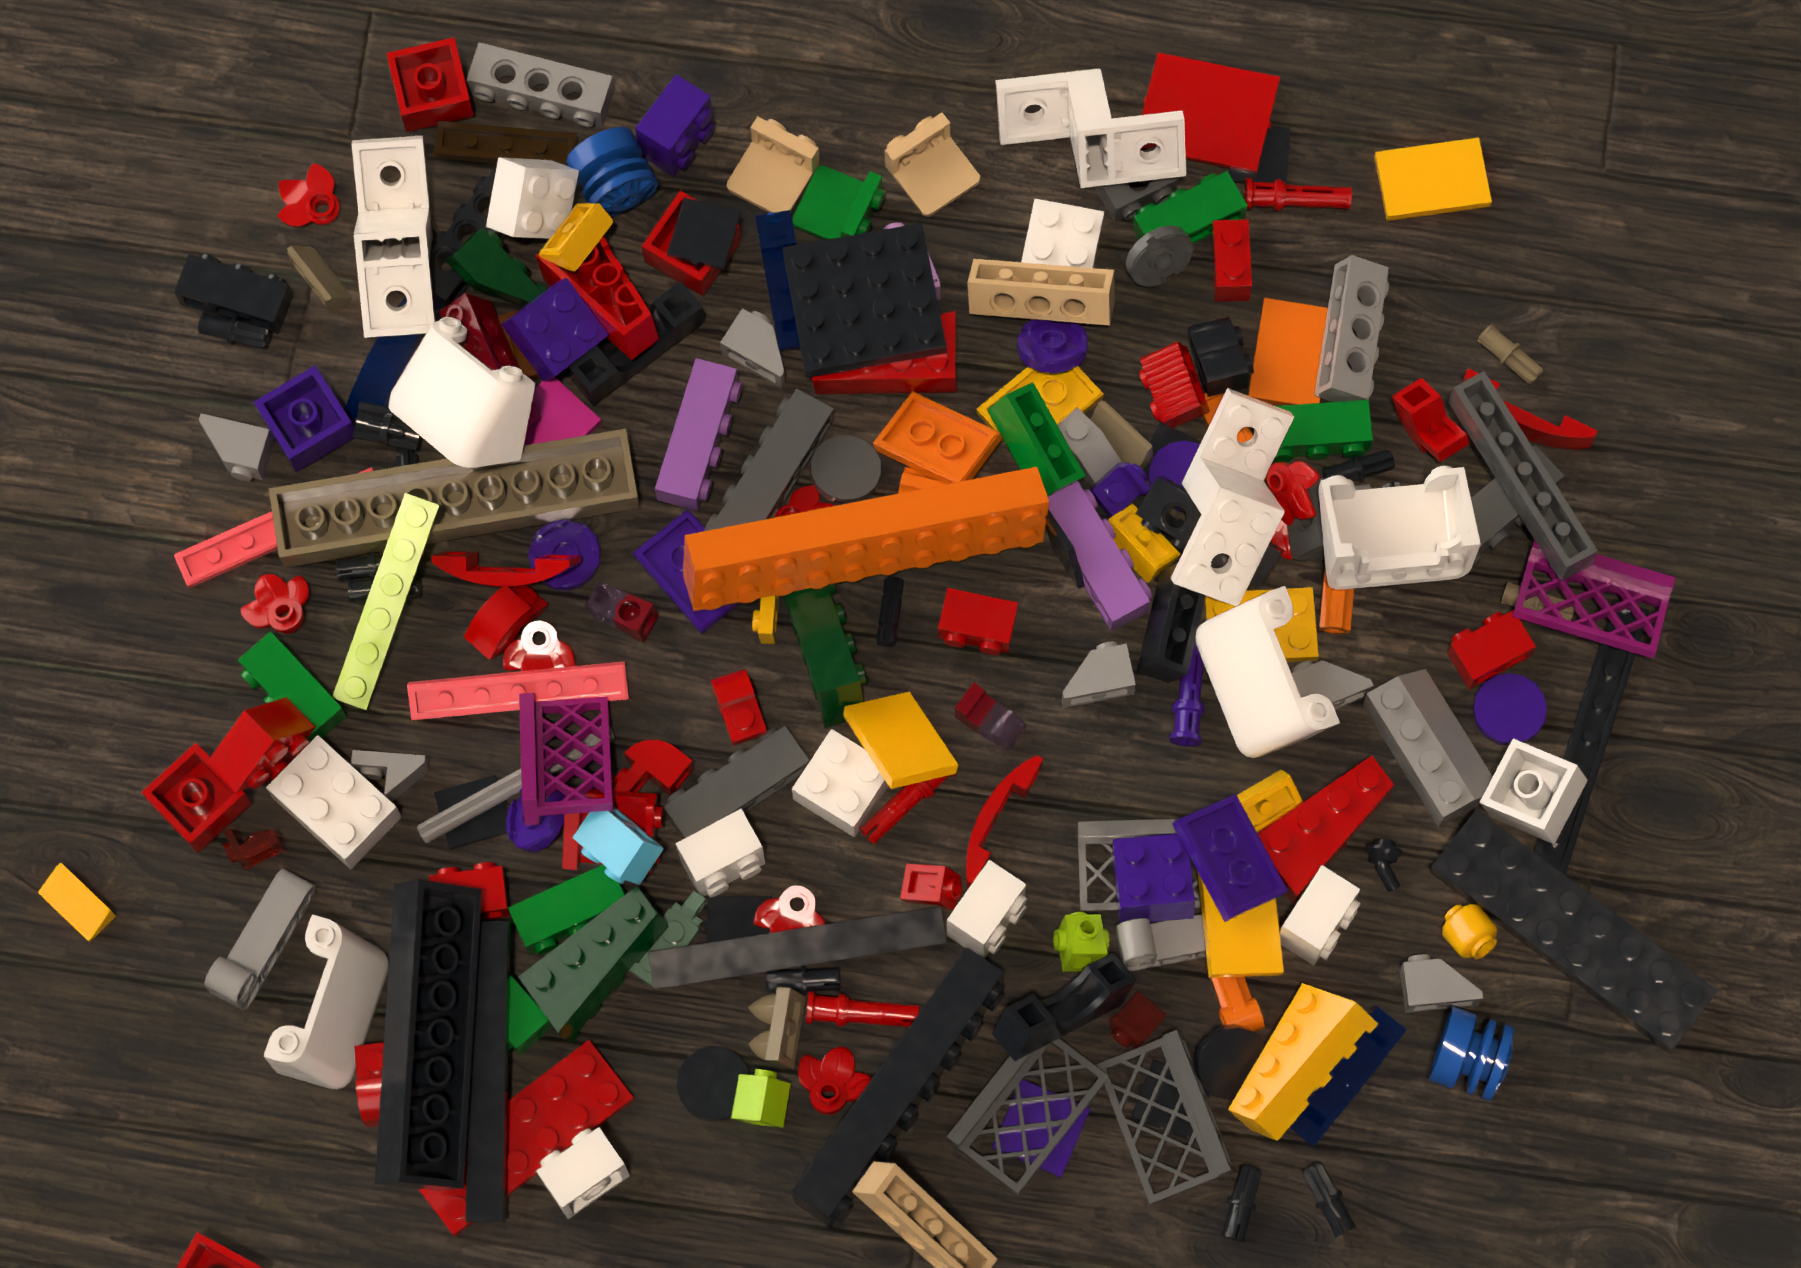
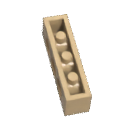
M973 259L968 279L969 314L1110 325L1115 304L1114 270Z
M873 1162L852 1191L934 1268H992L997 1261V1258L896 1164Z

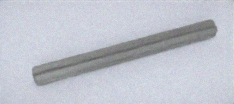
M609 726L610 742H612L615 737ZM590 734L581 742L592 748L601 739ZM573 748L563 757L574 763L584 754ZM554 763L546 772L552 775L563 769V767ZM521 769L419 824L417 830L425 843H429L518 794L522 788Z

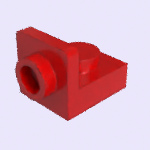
M906 864L900 895L902 901L915 904L939 905L951 911L955 909L957 900L962 893L961 876L946 866Z

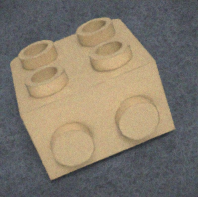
M942 112L934 118L932 116L926 117L917 124L913 132L905 137L900 135L894 138L887 145V149H885V167L925 217L932 216L980 183L979 173L950 137V122Z
M757 116L750 127L752 142L727 181V190L780 219H785L791 213L816 168L820 165L819 148L816 147L815 142L804 135H798L797 137L787 132L785 127L773 119L766 121Z

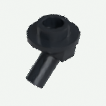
M1375 839L1374 844L1366 846V852L1369 854L1368 863L1375 864L1376 871L1386 890L1392 892L1400 887V883L1390 864L1397 863V859L1402 856V850L1397 848L1396 842L1392 840Z

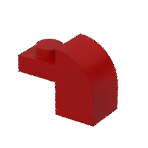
M1418 379L1392 396L1404 429L1423 454L1428 451L1439 462H1442L1469 444L1467 434L1447 416L1441 395L1424 379Z
M504 585L480 608L470 623L464 638L487 659L491 660L505 651L509 643L515 641L521 627L542 615L548 603L527 585L513 586L512 588Z
M746 669L710 680L720 714L725 722L733 746L767 735V729Z
M661 740L638 742L624 752L626 762L631 768L627 769L625 767L617 774L612 783L615 786L612 791L639 792L650 780L671 796L695 770L693 760L673 745Z
M384 1043L354 1046L357 1100L360 1116L366 1127L379 1125Z

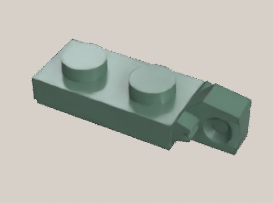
M693 891L683 906L675 902L672 908H669L662 917L669 927L648 952L690 946L700 933L699 928L703 920L698 915L707 904L706 898ZM647 952L639 963L633 964L629 972L653 988Z

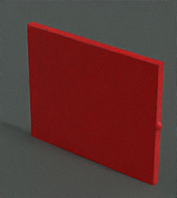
M1158 52L1147 96L1143 99L1144 108L1142 115L1183 111L1187 160L1257 174L1267 131L1271 127L1270 118L1280 77ZM1145 144L1140 150L1146 151L1157 144Z

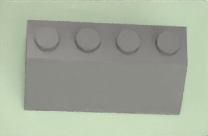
M1426 669L1397 676L1366 694L1363 707L1438 828L1480 805L1479 802L1493 776Z

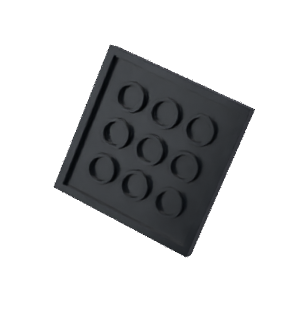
M922 223L782 247L806 378L947 353Z

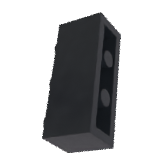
M188 254L174 290L181 305L229 319L236 316L240 318L241 322L266 327L270 332L276 334L280 333L294 297L287 281L277 275L267 274L264 277L254 274L253 270L244 265L234 264L231 267L221 264L220 260L207 254H201L200 257Z
M1178 563L1160 571L1137 667V672L1166 683L1188 675L1196 640V631L1199 627L1206 597L1204 594L1173 583L1171 576Z

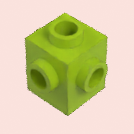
M1074 912L1065 915L1059 928L1054 930L1053 946L1055 951H1059L1063 972H1082L1088 965L1107 956L1109 933L1106 928H1103L1101 914Z

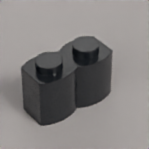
M1229 317L1189 326L1188 343L1207 396L1225 393L1227 388L1237 390L1249 387V375L1254 374V368L1249 353L1243 354L1241 347L1244 346L1240 327H1233Z

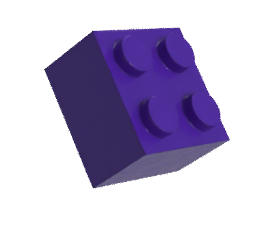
M675 74L635 128L637 142L643 153L641 157L672 177H675L680 169L685 170L695 156L694 150L700 142H707L715 129L711 96Z
M567 277L554 283L501 324L543 382L558 375L609 335Z
M315 365L254 401L260 417L295 472L355 438L353 437L354 427L351 420Z
M1178 834L1113 839L1112 859L1119 923L1140 918H1147L1150 922L1194 919L1195 898L1190 856Z

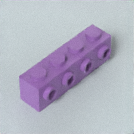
M698 358L695 359L655 486L658 501L698 511L701 500H708L712 487V480H708L712 467L718 468L722 455V448L718 447L722 435H728L733 416L728 413L732 402L738 403L743 383L738 382L736 368Z
M1076 481L1048 497V509L1074 546L1085 584L1084 588L1110 631L1112 632L1149 612V599L1152 598L1151 591L1142 578L1137 580L1131 569L1134 567V564L1128 552L1124 548L1119 550L1113 539L1116 535L1110 522L1106 518L1100 519L1095 510L1098 508V505L1091 491L1088 488L1083 490L1079 482Z

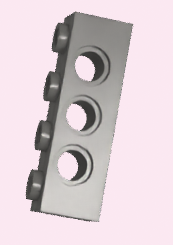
M480 42L478 43L466 79L470 94H473L475 98L481 101L492 102L497 100L505 102L508 106L517 110H526V108L537 110L546 117L558 119L559 117L572 119L576 124L584 127H592L593 125L604 126L615 91L611 75ZM504 76L514 77L513 81L509 83L499 82ZM538 84H545L548 86L544 91L535 92L532 90V88ZM573 92L581 94L576 100H567L565 98Z
M1354 255L1335 264L1314 396L1331 402L1369 400L1374 389V380L1372 379L1373 368L1379 356L1378 336L1384 323L1383 303L1389 290V282L1387 281L1389 267ZM1352 328L1355 330L1357 337L1353 333ZM1347 361L1350 363L1352 370L1349 368Z

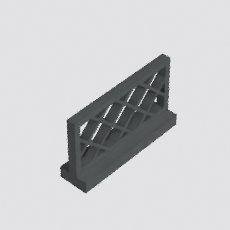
M1178 819L1077 822L1080 911L1118 910L1117 902L1109 903L1116 895V888L1101 874L1113 861L1112 856L1097 871L1086 860V845H1102L1112 855L1113 849L1108 844H1113V839L1177 834L1173 823ZM1086 867L1094 873L1088 881ZM1097 877L1113 891L1103 903H1087V887ZM1198 879L1193 883V889L1198 885ZM1194 891V897L1197 899L1195 900L1194 908H1201L1200 895Z
M1178 1030L1163 1035L1161 1039L1097 1064V1067L1109 1076L1104 1086L1150 1205L1220 1177L1225 1178L1237 1173L1204 1087L1196 1076L1194 1061L1183 1033ZM1162 1048L1166 1064L1161 1075L1142 1068L1148 1053ZM1140 1057L1137 1065L1128 1062ZM1124 1064L1135 1070L1127 1088L1123 1089L1113 1084L1108 1069ZM1169 1070L1171 1071L1174 1082L1166 1078ZM1140 1072L1158 1079L1150 1100L1132 1092ZM1164 1082L1177 1087L1180 1097L1174 1111L1155 1103ZM1116 1090L1124 1093L1121 1102L1119 1100ZM1129 1096L1148 1104L1139 1124L1128 1120L1125 1116L1124 1108ZM1182 1105H1184L1187 1116L1179 1113ZM1153 1107L1172 1114L1163 1135L1145 1127ZM1177 1117L1191 1123L1193 1133L1188 1145L1169 1138ZM1129 1125L1137 1128L1134 1137ZM1143 1131L1161 1138L1153 1159L1139 1153L1137 1143ZM1196 1139L1201 1152L1193 1148ZM1167 1141L1185 1149L1177 1170L1158 1162ZM1191 1152L1204 1157L1209 1173L1196 1178L1182 1173ZM1143 1160L1151 1163L1148 1171H1146ZM1156 1166L1174 1173L1175 1175L1169 1189L1155 1194L1150 1179ZM1180 1176L1189 1180L1177 1185Z
M1057 1039L1017 1061H1014L1009 1056L947 1135V1144L957 1152H962L1012 1192L1019 1195L1104 1086L1109 1076L1061 1039ZM1051 1044L1064 1053L1066 1067L1043 1068L1042 1055ZM1069 1058L1079 1065L1070 1066ZM1038 1061L1039 1070L1030 1071ZM1086 1070L1097 1078V1081L1090 1090L1073 1092L1071 1072ZM1066 1073L1069 1093L1047 1095L1044 1075ZM1040 1076L1043 1096L1021 1099L1019 1088L1021 1081L1024 1078ZM1016 1091L1017 1099L1008 1100L1012 1093ZM1083 1097V1099L1075 1107L1074 1098ZM1070 1099L1072 1113L1064 1120L1051 1121L1048 1101ZM1044 1102L1046 1122L1024 1125L1022 1104ZM1018 1105L1020 1125L998 1128L996 1114L1001 1107ZM993 1119L994 1129L984 1130ZM1061 1126L1053 1136L1052 1127ZM1047 1128L1049 1142L1045 1148L1028 1151L1025 1130ZM1021 1131L1023 1151L1001 1154L999 1134ZM995 1134L997 1155L980 1156L970 1148L979 1136ZM1038 1155L1030 1166L1029 1157ZM1024 1157L1026 1172L1016 1183L1004 1174L1002 1160ZM998 1161L999 1169L989 1162Z

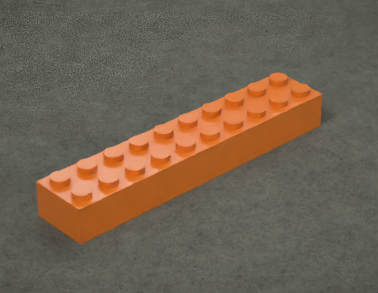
M1033 467L684 535L683 577L693 611L702 609L714 610L723 605L738 602L750 603L758 598L773 595L785 596L793 591L809 588L821 589L829 584L844 581L856 582L864 577L874 575H891L900 570L915 567L926 568L932 564L950 560L955 562L962 561L967 557L981 554L993 555L1002 550L1016 547L1028 548L1043 542L1046 526L1045 516L1048 514L1049 499L1038 468Z

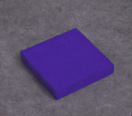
M1022 1080L1019 1084L1021 1099L1043 1096L1042 1087ZM1047 1090V1095L1056 1094L1054 1092ZM1070 1099L1048 1101L1051 1121L1067 1119L1072 1113ZM1044 1102L1022 1104L1024 1125L1046 1122ZM1018 1105L1009 1107L1001 1127L1020 1125ZM1087 1107L1039 1168L1040 1170L1062 1178L1091 1108ZM1061 1126L1052 1127L1053 1136ZM1047 1128L1025 1130L1028 1151L1044 1149L1048 1144ZM1021 1131L999 1134L1002 1154L1023 1151ZM996 1141L994 1142L992 1149L995 1151H997ZM1038 1155L1029 1157L1030 1166ZM1022 1157V1158H1014V1159H1016V1160H1019V1161L1025 1163V1158H1024V1157Z

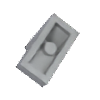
M352 751L351 765L364 778L380 780L382 775H386L384 796L391 802L429 772L430 764L425 755Z

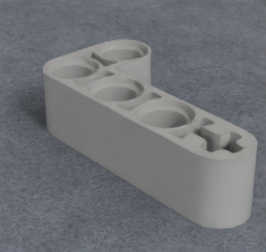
M281 869L276 874L227 959L220 956L208 971L204 985L211 994L241 1010H246L250 1006L313 899L316 886L285 869Z
M1202 914L1195 915L1194 919L1171 920L1150 924V920L1147 918L1125 921L1116 926L1115 936L1120 960L1129 971L1206 957Z

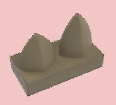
M777 987L776 994L761 997L748 1006V1009L755 1017L767 1024H771L770 1030L760 1033L749 1042L750 1048L758 1057L779 1068L794 1069L806 999L804 995L792 988Z

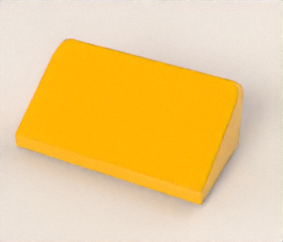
M577 203L538 255L542 259L562 268L576 271L610 228L613 220L599 203Z
M1132 503L1109 518L1108 521L1115 532L1116 537L1113 540L1119 550L1124 548L1128 552L1134 564L1133 569L1145 582L1149 583L1160 574V571L1166 569L1179 558L1181 554L1161 533L1157 534L1141 524L1143 518L1135 514L1138 508Z
M1283 770L1277 771L1237 795L1257 834L1303 803L1291 776Z
M62 863L55 867L38 892L89 943L116 917Z

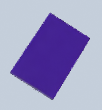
M687 509L635 550L633 556L702 635L741 604V602L723 605L714 610L702 609L693 611L683 577L684 535L703 532L705 527Z
M1236 794L1184 816L1173 823L1178 836L1224 922L1275 900L1288 892Z

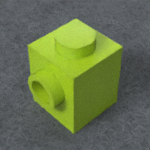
M755 1069L754 1075L739 1074L731 1118L752 1125L783 1128L791 1083L776 1079L777 1073L768 1070Z

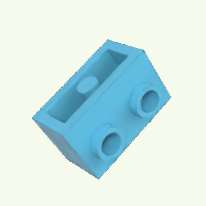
M613 807V811L589 812L572 837L583 846L581 853L595 863L599 864L601 862L607 867L604 871L605 874L620 884H623L626 880L640 885L664 849L615 807Z

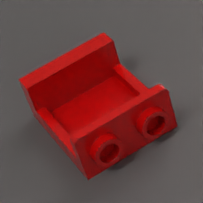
M590 789L583 795L588 799L605 798V794L598 789ZM612 791L613 807L619 809L655 840L656 829H662L663 807L657 806V794ZM589 812L564 814L562 869L577 870L579 863L598 864L581 853L583 846L572 838ZM661 854L659 855L655 863L660 864ZM653 866L651 867V869L649 870V872H648L647 874L651 875Z

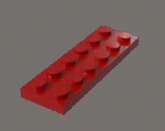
M590 1040L586 1041L507 1101L506 1198L538 1174L536 1170L542 1167L540 1162L547 1155L556 1150H559L560 1153L564 1152L573 1145L571 1140L576 1135L588 1128L593 1132L634 1101V1097ZM467 1141L464 1189L445 1191L419 1189L454 1237L474 1223L466 1222Z

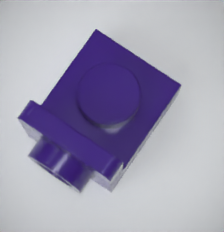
M1118 462L1089 490L1099 506L1111 518L1127 507L1140 494L1146 495L1150 490V486L1145 482L1148 480L1146 473L1137 464Z

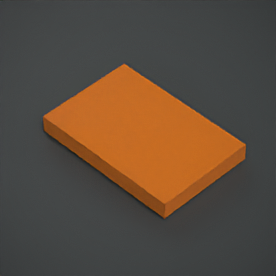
M1264 298L1253 363L1254 374L1251 375L1248 396L1278 406L1320 403V398L1314 396L1328 308Z
M912 391L875 439L873 446L877 452L944 484L973 479L1001 442L1002 437L1000 432Z

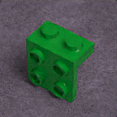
M826 166L817 167L792 218L793 226L823 240L869 232L872 224L870 218L875 209H880L886 195V191L883 190L882 176L869 171L863 182Z

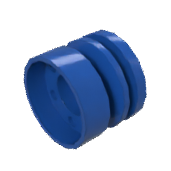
M626 127L610 128L585 139L569 153L566 160L568 167L579 170L577 185L584 187L582 194L586 202L599 203L610 217L623 214L639 206L656 191L658 186L657 178L653 171H650L651 168L648 161L641 158L643 153L632 130Z
M1453 1006L1436 1051L1429 1081L1452 1089L1461 1074L1468 1076L1466 1094L1471 1096L1476 1089L1478 1081H1483L1481 1099L1490 1102L1497 1088L1503 1083L1513 1053L1514 1026L1505 1024L1497 1039L1493 1037L1496 1020L1490 1019L1483 1032L1479 1033L1475 1031L1476 1014Z

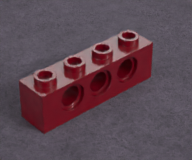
M464 293L440 311L442 318L452 317L458 319L467 329L466 339L458 344L490 370L501 369L503 366L519 368L491 301ZM533 400L527 428L540 419Z

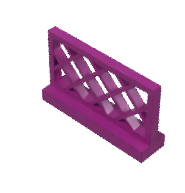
M1534 540L1527 558L1512 617L1654 659L1676 577L1597 554L1591 566L1560 581ZM1535 570L1549 574L1553 580L1540 585L1532 572ZM1572 581L1585 585L1588 591L1575 596L1567 583ZM1559 587L1566 600L1553 604L1545 592ZM1609 592L1619 595L1623 601L1610 606L1602 593ZM1537 596L1545 606V609L1535 611L1523 607L1524 601ZM1594 598L1602 610L1589 615L1581 602ZM1643 602L1659 607L1658 612L1646 617L1637 604ZM1572 606L1581 619L1574 622L1565 620L1559 611ZM1629 608L1637 621L1624 625L1616 613ZM1608 617L1616 630L1611 632L1602 631L1597 627L1595 621ZM1643 627L1651 638L1650 644L1636 641L1630 632Z
M534 693L519 694L521 787L525 826L540 825L539 816L613 811L608 696L535 702ZM601 710V714L591 722L580 716L585 711ZM560 713L564 717L555 724H552L543 718V714ZM571 722L582 727L574 736L563 731ZM590 734L601 739L592 748L581 742ZM554 736L565 742L555 751L545 745ZM573 748L584 754L574 763L563 757ZM592 760L603 766L593 775L582 769ZM554 763L566 769L556 778L546 772ZM573 775L585 781L575 790L565 784ZM595 787L605 794V798L588 799L583 795ZM556 789L567 796L562 801L546 802V798Z

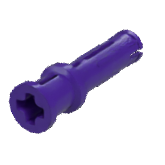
M1196 641L1188 675L1181 677L1179 700L1175 701L1172 707V712L1175 714L1174 732L1170 734L1169 741L1172 744L1184 747H1196L1202 744L1199 728L1200 717L1205 713L1204 704L1200 702L1204 663Z

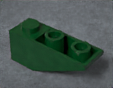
M484 228L474 232L445 260L469 287L523 307L547 290L539 283L534 284L526 275L528 270L525 265L516 257L511 258L502 249L504 244L494 232L490 230L487 232Z

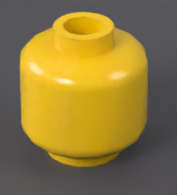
M1459 904L1446 913L1444 917L1446 922L1442 929V935L1460 957L1480 959L1495 947L1498 928L1480 906L1476 904L1462 906Z

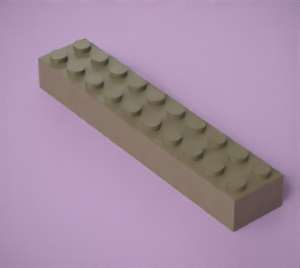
M626 429L523 446L521 460L477 468L462 467L454 464L447 458L268 488L278 555L284 568L365 555L368 552L384 551L405 493L440 505L426 544L543 525L553 521L572 520L639 508Z

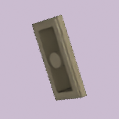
M290 246L287 248V254L292 265L329 312H336L352 300L350 293L313 247Z
M1101 400L1097 404L1090 420L1104 433L1122 462L1135 463L1143 470L1154 457L1152 445L1106 401Z

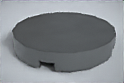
M1172 225L1159 227L1145 234L1131 248L1125 262L1127 272L1140 286L1152 287L1162 285L1168 281L1167 276H1170L1173 272L1175 275H1178L1185 269L1194 251L1193 243L1189 235L1181 227Z
M837 435L825 440L816 448L810 463V479L816 491L826 500L834 503L838 501L847 504L866 500L876 490L881 477V460L876 450L865 440L852 435Z

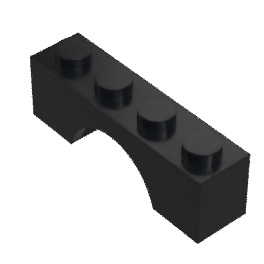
M681 281L652 302L649 311L652 315L659 340L631 360L613 343L602 346L595 345L568 366L571 381L592 406H595L705 322L703 307Z
M1111 953L1088 965L1075 980L1052 997L1039 1001L1032 994L1006 1007L992 1035L1011 1058L1017 1061L1122 1006L1137 979L1114 953Z

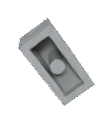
M742 308L720 342L721 353L726 358L782 389L786 384L785 372L773 325L762 313L757 311L750 313Z
M1078 407L1058 424L1061 433L1085 474L1084 478L1092 486L1118 462H1122L1104 433Z
M201 413L199 422L226 469L231 473L230 475L242 481H251L252 478L263 480L275 442L270 430Z
M1114 641L1105 642L1097 645L1095 650L1089 652L1063 690V708L1134 695L1136 684L1127 643L1118 645Z
M1323 660L1315 664L1312 661H1305L1292 668L1291 674L1301 698L1310 694L1324 695L1330 700L1335 710L1365 698L1366 694L1372 691L1374 687L1371 679Z
M1428 954L1408 957V962H1403L1399 969L1405 1013L1452 1009L1453 1006L1457 1008L1479 1006L1483 1000V994L1479 988L1443 960L1430 959Z

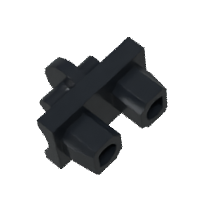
M362 400L359 402L353 437L411 450L417 449L420 435L391 412L389 406Z

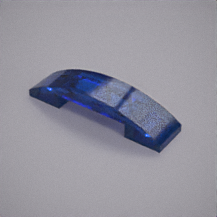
M787 210L757 215L755 218L779 351L798 348L800 344L782 247L796 245L791 212Z
M406 296L397 307H402L406 304ZM434 303L435 320L442 309L441 305ZM426 333L381 336L377 338L361 368L344 411L348 416L357 419L358 406L361 400L384 406L389 405L391 391L421 337H425Z
M1378 1006L1370 1015L1378 1025L1370 1034L1366 1031L1354 1044L1357 1047L1356 1051L1348 1060L1343 1057L1329 1073L1332 1076L1331 1080L1324 1088L1320 1087L1313 1091L1307 1098L1309 1105L1289 1127L1313 1147L1341 1115L1407 1031L1406 1028Z

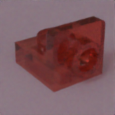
M231 828L224 831L228 842L222 845L232 864L239 861L245 871L285 851L273 829L267 832L260 830L251 834L242 845H240Z
M1137 992L1121 1012L1110 1020L1109 1028L1113 1030L1110 1035L1124 1048L1128 1049L1129 1046H1132L1136 1049L1147 1041L1165 1020L1166 1014L1140 992Z

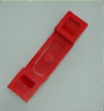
M1468 368L1462 382L1479 373ZM1490 379L1493 386L1498 391L1500 383ZM1504 401L1526 438L1541 445L1562 449H1588L1591 447L1598 430L1566 415L1558 427Z
M442 551L432 555V563L441 570L460 579L489 586H520L540 582L558 575L581 562V555L545 554L535 558V568L478 566V552Z
M1036 755L1015 768L995 788L984 804L975 822L968 845L966 859L967 890L988 860H991V852L983 849L982 846L1012 792L1026 799L1041 772L1043 758Z

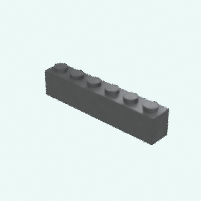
M1485 371L1453 387L1449 400L1451 408L1560 581L1591 566L1597 555V548Z
M797 388L791 398L785 397L777 410L776 416H778V419L774 426H767L758 443L761 447L755 456L749 455L745 460L740 472L743 475L737 486L731 484L722 501L725 504L719 515L714 513L710 517L704 531L774 518L834 422V408Z

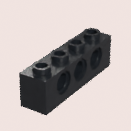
M495 169L491 171L488 177L483 176L477 182L473 191V197L467 205H460L453 216L452 225L446 232H440L433 242V250L430 254L433 301L443 309L463 295L469 288L453 269L450 271L440 269L446 263L445 260L463 244L460 242L461 239L482 228L487 232L489 230L494 232L502 242L508 236L486 227L488 216L481 214L484 209L490 206L496 173Z
M1164 475L1156 478L1135 513L1143 518L1141 524L1157 534L1163 530L1173 537L1171 543L1183 551L1201 516L1200 511L1185 488ZM1174 506L1181 507L1186 512V522L1182 526H1176L1170 520L1169 514ZM1270 541L1247 590L1251 591L1253 587L1259 590L1265 585L1284 554V549ZM1224 553L1216 555L1211 561V567L1221 568L1225 566L1229 555Z

